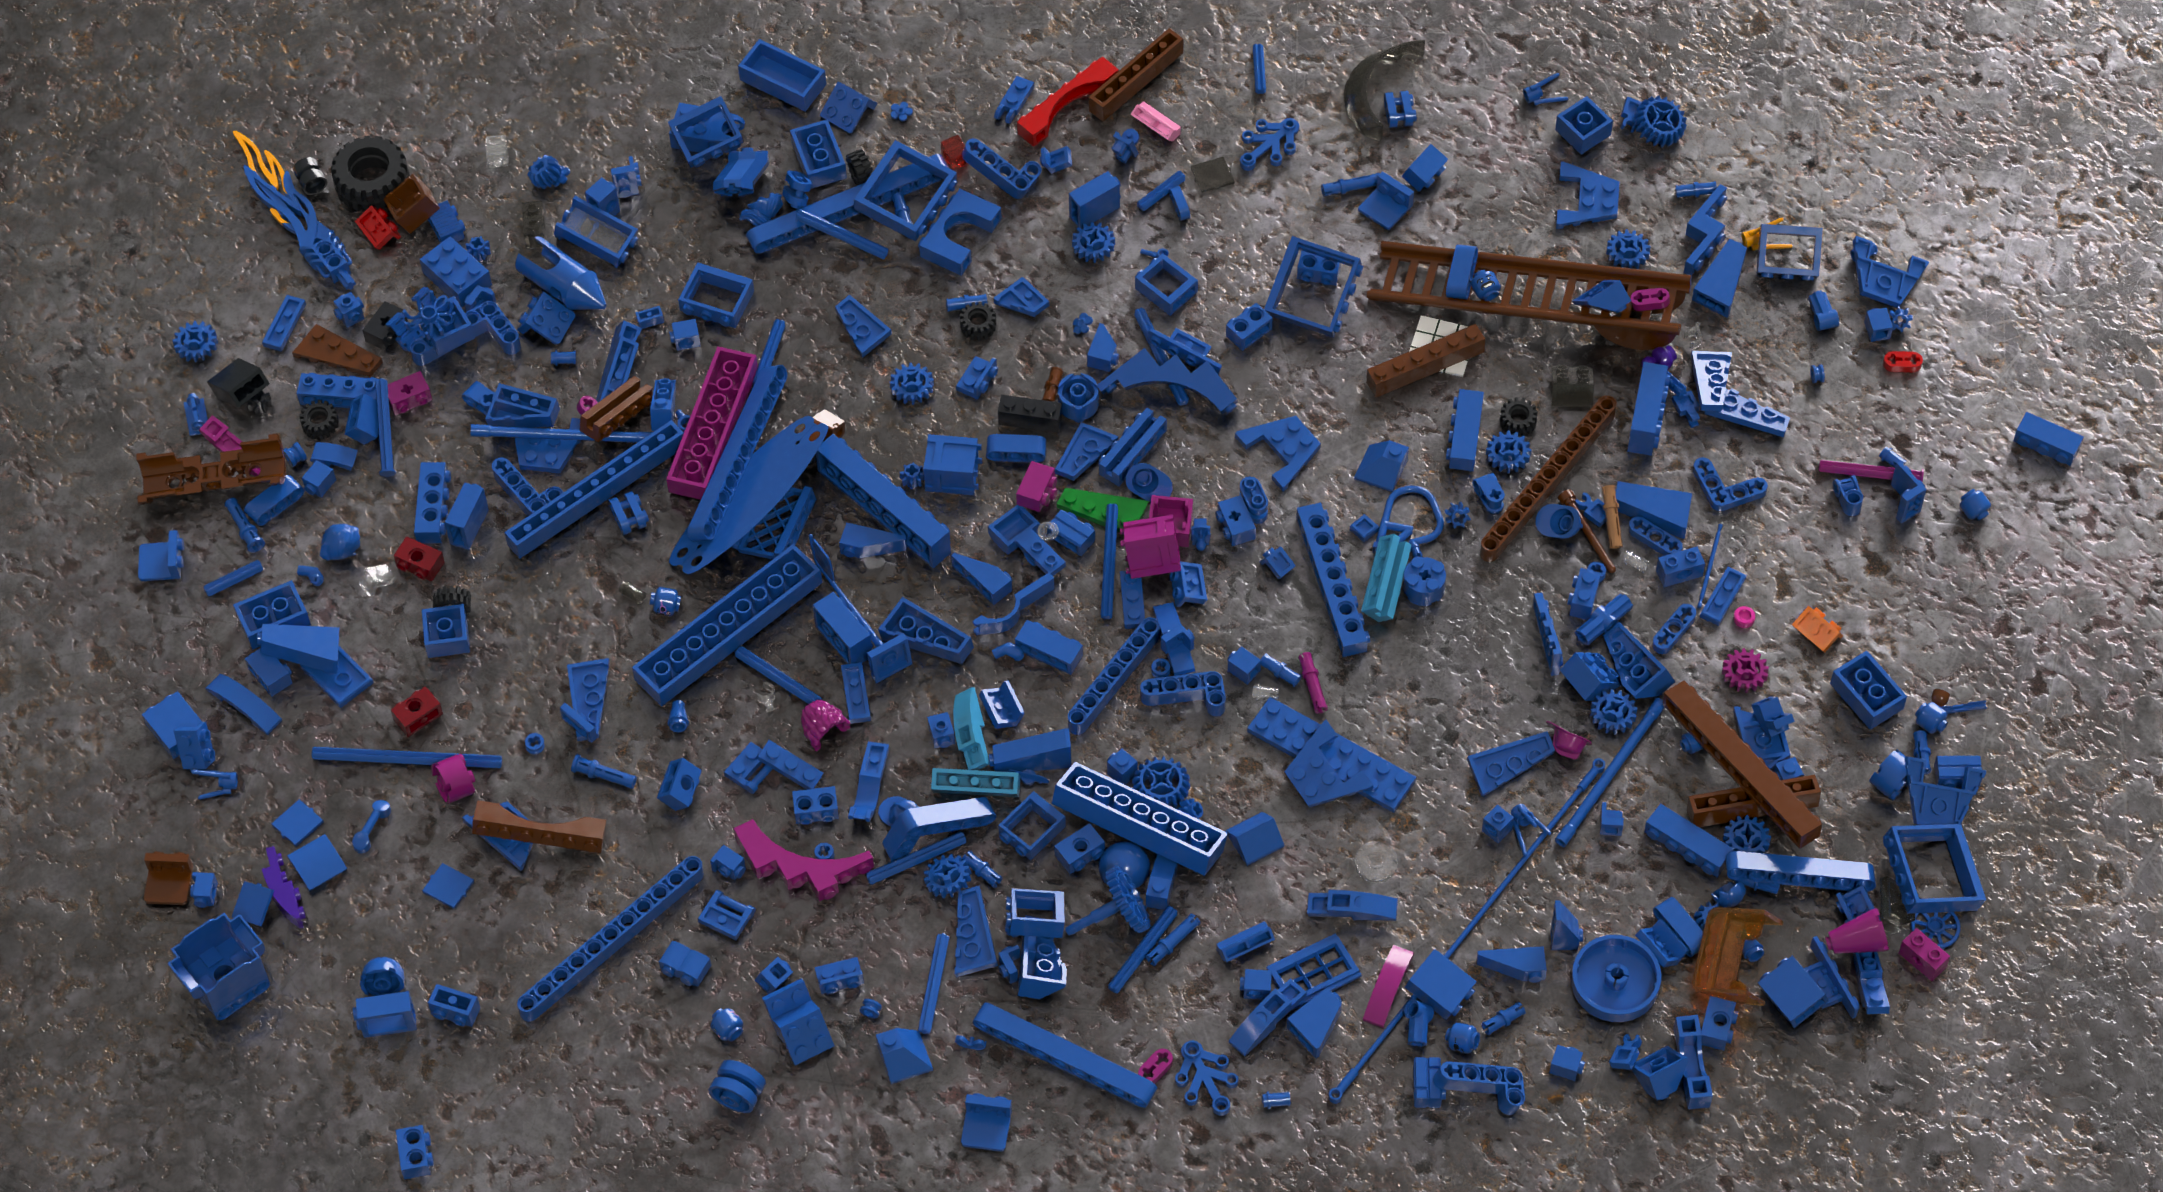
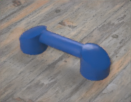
M378 800L372 804L373 812L362 831L354 835L352 843L357 853L369 851L371 843L368 836L379 818H386L390 815L391 807L387 801Z

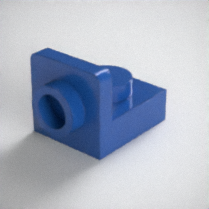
M1281 546L1275 550L1271 547L1262 554L1264 559L1260 561L1261 565L1267 564L1277 579L1282 578L1296 566Z

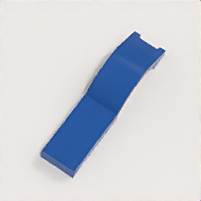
M1047 573L1014 594L1015 607L1007 616L991 619L981 615L973 620L972 623L976 627L973 629L975 635L995 634L1010 630L1018 622L1022 609L1055 589L1054 577Z
M868 741L859 774L854 806L850 807L848 819L856 818L870 822L873 817L889 753V744Z

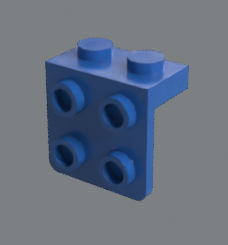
M543 291L538 297L533 296L529 301L527 313L524 312L518 320L520 325L517 331L524 334L531 328L553 344L558 345L574 320L575 313Z
M177 530L169 531L168 542L147 543L139 546L138 578L140 581L181 579V568H183L181 551L184 550V540L179 537Z
M978 1093L973 1095L967 1094L961 1145L969 1148L1004 1151L1012 1114L1011 1100L1001 1096L991 1098Z

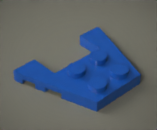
M1561 162L1559 181L1580 182L1578 211L1557 210L1556 229H1562L1564 226L1571 224L1578 226L1582 222L1587 221L1594 223L1616 219L1618 214L1619 181L1566 162Z
M1855 236L1853 239V249L1860 295L1897 308L1919 279L1929 261L1912 255L1909 259L1907 272L1869 259L1873 241Z
M1297 416L1235 432V438L1245 449L1263 439L1286 464L1285 467L1272 474V480L1282 491L1288 488V484L1298 476V472L1302 467L1306 466L1321 448V443Z
M579 418L571 419L569 430H580ZM515 437L520 470L561 473L571 458L574 448L581 440Z
M1327 720L1323 721L1284 771L1309 808L1374 788L1363 771L1343 782L1320 749L1338 737Z
M1905 756L1904 760L1914 824H1961L1969 809L1968 805L1973 795H1976L1979 789L1978 785L1981 779L1986 775V770L1965 767L1962 789L1924 783L1926 760Z

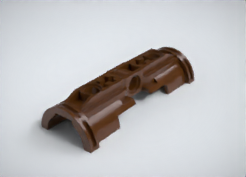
M276 433L269 434L268 439L240 442L242 449L220 452V461L201 464L200 455L176 458L174 452L147 456L145 452L137 453L136 460L143 477V493L141 496H137L138 504H149L155 498L197 493L203 490L210 491L270 482L272 486L282 485L286 478V463L280 437ZM260 468L261 471L258 476H250L252 469ZM235 472H238V475H236V477H232L235 474ZM173 480H180L178 487L170 488V483Z

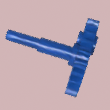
M1117 865L1105 872L1108 881L1107 885L1110 887L1109 891L1113 894V900L1093 910L1088 916L1067 926L1065 930L1069 936L1093 923L1097 924L1121 911V915H1124L1126 922H1129L1130 927H1133L1135 932L1142 933L1150 928L1151 921L1146 911L1147 907L1143 904L1144 900L1140 897V892L1136 890L1135 884L1132 883L1126 871H1123Z

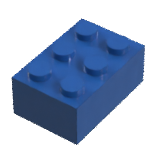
M828 119L790 130L792 147L802 172L812 182L811 189L847 179L846 164Z
M451 236L419 259L423 274L447 296H455L461 308L465 306L466 296L471 294L477 285L487 288L492 285L489 271Z
M292 580L233 604L237 618L252 650L261 646L257 645V633L262 632V624L311 625L308 613Z
M832 592L813 604L816 628L847 664L863 663L868 660L867 652L871 651L873 647L871 642L872 633L866 625L862 626L854 611L850 612L845 600Z
M1868 651L1863 652L1833 671L1830 682L1831 686L1870 730L1904 709L1907 695Z

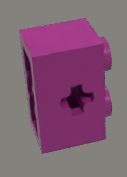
M421 371L388 384L389 405L394 415L405 413L412 408L432 401L430 388Z
M1918 928L1902 941L1899 954L1930 981H1933L1947 968L1950 959L1949 954Z

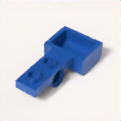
M1016 505L988 526V533L991 539L1007 555L1019 547L1023 551L1026 560L1035 567L1037 565L1045 574L1050 573L1052 576L1066 567V562L1037 534L1040 532V523L1024 507Z

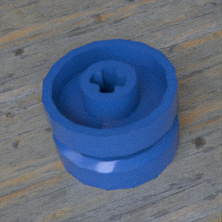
M724 1060L717 1071L718 1077L713 1079L708 1089L709 1094L718 1103L731 1110L741 1113L752 1112L758 1101L757 1096L762 1093L766 1085V1080L759 1072L746 1064L734 1060Z

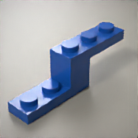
M1721 184L1687 223L1685 235L1700 243L1685 262L1684 273L1687 275H1692L1695 271H1699L1706 257L1710 258L1717 244L1720 245L1725 239V225L1713 219L1716 209L1719 206L1722 207L1727 200V187Z

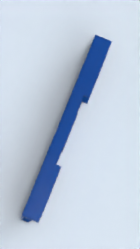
M1986 701L1941 707L1947 714L1987 709Z

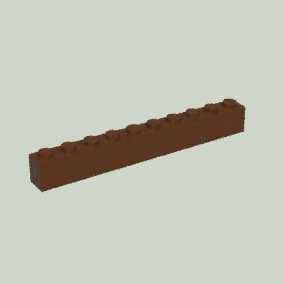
M1684 680L1664 692L1663 706L1799 849L1820 837L1822 823L1819 817L1813 815L1807 809L1806 804L1793 794L1791 788L1785 786L1780 781L1778 775L1766 766L1761 757H1757L1749 744L1744 743L1738 737L1737 732L1724 722L1721 715L1716 714L1711 709L1710 704L1697 694L1693 686H1689Z

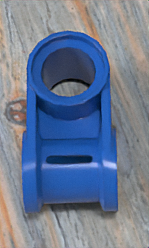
M475 381L462 394V399L470 407L477 409L486 416L495 392L486 388L479 381Z
M1490 473L1473 479V488L1486 510L1492 514L1500 513L1504 507L1505 493L1498 483L1495 474Z
M1852 475L1848 479L1833 480V490L1843 512L1848 516L1858 515L1862 507L1863 494L1856 477Z

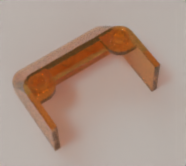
M1727 907L1711 909L1706 918L1692 979L1693 988L1702 994L1733 1001L1736 1004L1764 1006L1765 1001L1748 992V987L1745 983L1736 981L1745 940L1757 939L1762 933L1764 924L1783 925V921L1766 910Z

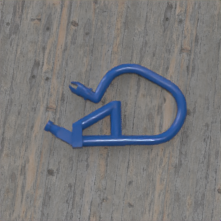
M1411 485L1398 488L1389 495L1380 522L1377 539L1373 544L1372 553L1376 554L1379 538L1386 536L1387 530L1401 532L1398 535L1400 537L1399 543L1404 542L1412 535L1414 526L1389 522L1393 503L1398 496L1406 493H1418L1427 498L1437 521L1436 528L1432 533L1409 541L1413 558L1423 557L1419 545L1435 540L1441 534L1444 527L1443 516L1435 497L1430 491L1420 486Z

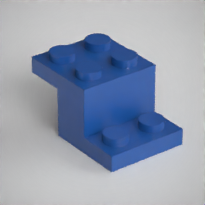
M802 978L762 997L775 1032L785 1044L794 1065L834 1047L820 1008L811 1000Z

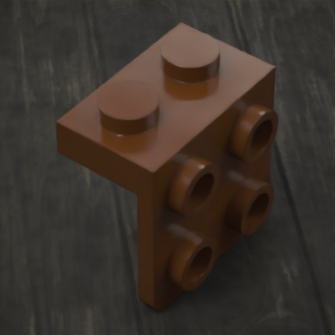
M159 851L145 853L144 861L148 869L144 894L145 903L187 904L193 872V864L189 854L182 852L165 854Z

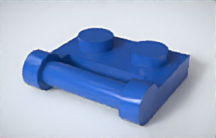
M750 742L724 771V775L749 793L754 794L758 790V785L773 769L765 765L751 781H748L762 764L761 761L757 760L762 749Z
M716 890L698 917V923L737 940L748 921L754 916L756 908L751 905L741 904L725 896L723 892ZM721 903L742 913V916L736 915L717 904Z

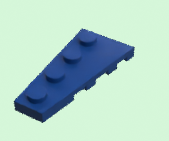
M1535 593L1532 605L1550 675H1559L1560 667L1563 666V657L1555 633L1553 619L1549 614L1548 600L1544 599L1543 593Z
M1548 731L1470 755L1467 757V761L1481 797H1484L1554 754L1555 748Z

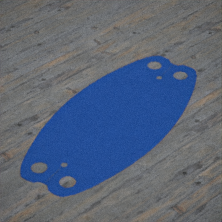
M805 416L786 427L754 452L715 537L711 540L693 542L688 536L687 527L673 549L669 563L673 566H683L682 571L686 574L694 573L712 562L745 536L777 505L798 480L821 446L827 434L828 426L824 423L817 425L814 423V418ZM805 424V429L802 432L795 433V428L798 425ZM820 432V436L816 440L809 441L812 433ZM682 548H688L685 556L677 557L678 552ZM702 556V561L698 565H691L695 557Z

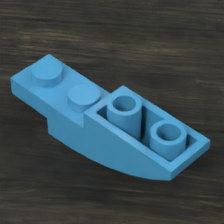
M971 687L955 695L953 709L954 730L958 750L964 752L968 770H980L990 765L981 730L985 725L975 688Z

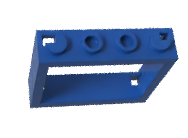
M895 140L854 198V209L916 242L920 235L925 234L928 223L936 218L939 207L945 205L950 191L953 192L955 190V186L958 183L957 172ZM899 157L944 180L914 225L869 201Z
M1292 236L1264 310L1273 318L1334 338L1335 333H1339L1342 321L1340 320L1342 315L1348 311L1349 296H1353L1356 290V284H1354L1356 278L1360 277L1363 271L1360 258ZM1299 250L1352 267L1330 327L1277 310Z
M1961 824L1892 826L1883 836V844L1887 849L1889 862L1893 868L1896 884L1899 886L1902 903L1905 905L1907 914L1977 911L1986 901ZM1946 841L1964 897L1919 899L1901 842Z

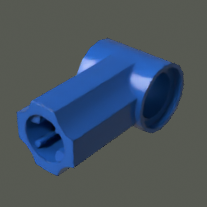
M1820 290L1809 295L1808 300L1814 313L1816 329L1821 331L1839 327L1838 313L1835 309L1832 310L1826 292Z
M1412 999L1406 1004L1404 1009L1405 1016L1409 1019L1408 1045L1427 1046L1428 1023L1434 1016V1009L1431 1005Z

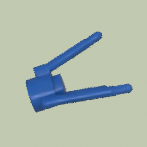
M1559 73L1535 85L1524 88L1523 94L1527 103L1533 102L1536 106L1541 103L1567 101L1568 97L1540 99L1543 96L1541 86L1558 77Z
M190 769L192 774L218 777L219 787H223L222 790L198 796L199 800L222 794H231V789H237V772Z
M1518 804L1511 810V815L1514 817L1513 826L1523 856L1526 857V847L1519 825L1527 826L1531 824L1533 827L1539 826L1547 835H1551V832L1528 810L1525 804Z

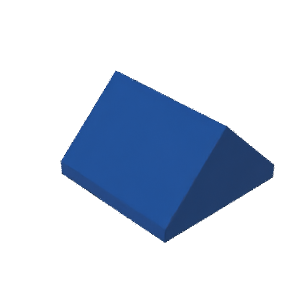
M1264 812L1225 830L1228 833V838L1247 866L1284 847V842L1275 819Z

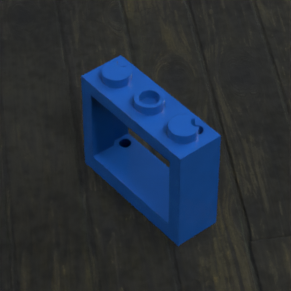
M722 96L668 121L670 130L690 168L700 167L706 160L710 158L716 159L722 156L723 152L729 149L735 150L741 146V143H744L742 135ZM722 112L733 137L691 156L679 131Z
M1761 224L1756 274H1761L1762 278H1773V275H1781V279L1793 280L1794 276H1799L1804 281H1814V278L1819 277L1823 228ZM1767 234L1815 237L1812 270L1765 267Z
M697 262L678 299L680 311L687 315L701 317L706 321L720 323L725 327L736 328L754 293L753 279ZM701 282L741 294L733 311L728 312L693 301L692 299Z

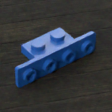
M1150 328L1146 340L1154 347H1160L1171 356L1176 354L1188 365L1196 366L1197 368L1208 361L1216 373L1220 374L1222 365L1207 358L1212 346L1178 328H1175L1171 337L1153 328Z
M1817 936L1813 937L1810 947L1819 962L1804 969L1824 991L1829 1000L1821 1009L1842 1001L1852 1019L1856 1018L1859 1010L1858 1000L1850 994L1848 983L1839 975L1836 962L1828 956L1825 943L1820 942Z

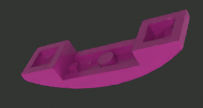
M213 415L199 429L200 433L220 452L242 449L240 446L242 441L229 432V427ZM254 468L250 474L256 477L260 474L261 470L260 468Z
M1393 945L1371 994L1363 1021L1384 1028L1392 1003L1405 972L1407 973L1414 952Z

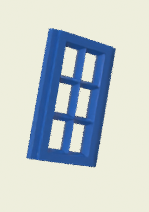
M1336 933L1266 967L1267 970L1272 971L1271 978L1278 989L1285 984L1280 973L1294 966L1299 972L1300 977L1293 979V981L1297 983L1303 980L1307 985L1306 997L1292 1011L1308 1003L1327 987L1332 992L1362 977L1359 972L1360 970ZM1335 947L1341 957L1325 964L1319 954ZM1315 957L1320 967L1305 974L1299 964ZM1343 960L1349 970L1333 977L1327 967ZM1324 970L1329 980L1313 987L1307 977Z

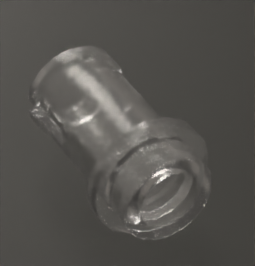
M1627 550L1622 559L1626 566L1630 565L1642 571V573H1645L1650 564L1649 560L1634 554L1633 550Z
M1259 683L1258 685H1253L1252 698H1256V700L1258 698L1278 700V695L1269 693L1278 694L1279 688L1260 686Z

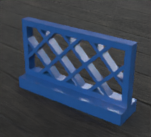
M804 486L803 490L791 487L779 501L785 500L787 505L778 510L774 507V512L767 514L757 524L764 523L765 529L755 533V527H753L743 537L738 548L739 553L773 560L792 544L796 545L817 500L813 489ZM793 495L799 496L798 500L789 503L787 498ZM790 510V517L782 520L779 515ZM777 516L780 522L768 526L766 521ZM783 527V532L774 537L772 531ZM769 533L772 538L761 543L758 538ZM755 539L759 544L753 548L746 547L749 542ZM775 543L776 548L773 553L764 550L765 547Z

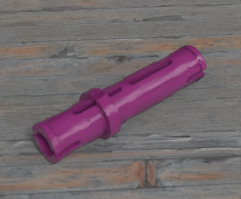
M1304 652L1302 653L1303 657L1301 654L1298 656L1303 670L1302 677L1306 680L1315 713H1324V711L1328 710V706L1326 705L1318 679L1319 672L1314 666L1312 654Z

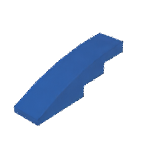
M1173 602L1153 606L1154 616L1160 624V636L1181 624ZM1184 644L1166 654L1174 676L1195 672L1190 650Z

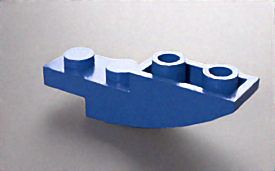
M1329 890L1328 893H1309L1307 914L1309 917H1352L1353 920L1396 921L1398 899L1379 894L1346 890Z
M1853 953L1862 1007H1865L1867 1014H1889L1890 1005L1882 980L1883 971L1878 953Z
M1290 978L1278 990L1275 988L1250 1013L1229 1039V1043L1245 1057L1276 1028V1024L1306 997L1307 992Z

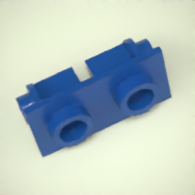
M191 393L186 399L187 402L183 403L189 434L194 436L201 434L199 429L206 423L208 417L204 398L199 399L195 393Z

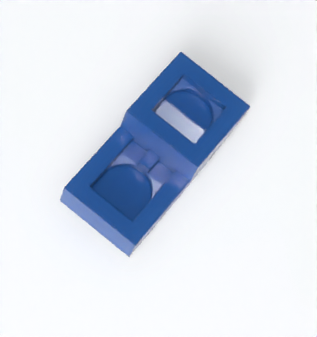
M316 442L310 461L315 462L317 460L328 467L332 464L351 471L358 450L337 444Z

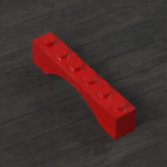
M1103 56L1097 61H1093L1083 72H1079L1070 82L1063 84L1057 92L1050 94L1044 102L1036 105L1031 112L1020 117L1017 122L1018 134L1035 147L1048 137L1053 119L1064 106L1075 99L1094 93L1114 76L1119 69Z

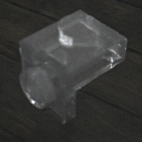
M386 564L365 568L359 584L371 597L374 596L378 587L394 584L396 577Z

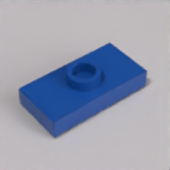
M566 703L560 707L561 717L565 722L592 743L597 739L595 727L589 723L583 713L578 714Z

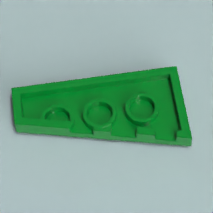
M1065 488L1057 502V508L1106 527L1107 505L1117 504V532L1120 533V529L1124 528L1123 522L1142 520L1149 507V501Z

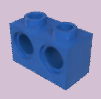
M1301 250L1297 268V279L1305 282L1311 281L1337 286L1341 263Z
M1255 303L1251 307L1245 308L1242 314L1228 321L1226 337L1243 351L1272 330L1273 317L1259 304Z
M835 786L792 791L796 824L808 825L812 822H831L834 819H839ZM825 804L831 805L829 807H822ZM809 807L807 810H802L801 808Z
M423 1125L397 1129L396 1136L400 1167L404 1180L431 1175L430 1166H434L432 1152L428 1153L427 1146H431L429 1132L425 1133ZM414 1139L419 1140L415 1144H410V1142ZM415 1160H422L419 1164H412Z

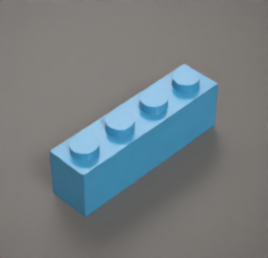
M933 768L931 790L934 793L1019 797L1021 776L1016 772Z

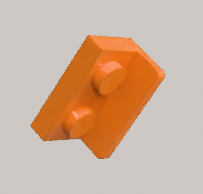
M1808 606L1792 626L1825 653L1838 637L1840 639L1843 637L1839 632L1842 628L1834 621L1828 623L1824 619L1826 615L1817 607L1813 610Z

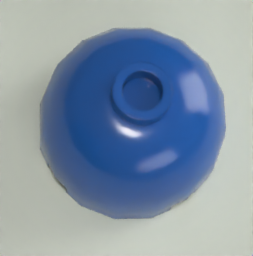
M388 957L371 959L364 966L360 976L361 989L368 996L369 993L375 996L398 993L404 989L405 985L403 968L396 960Z

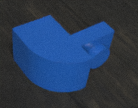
M1768 697L1751 704L1760 727L1769 737L1790 729L1788 724L1795 722L1792 713L1783 712L1778 697Z

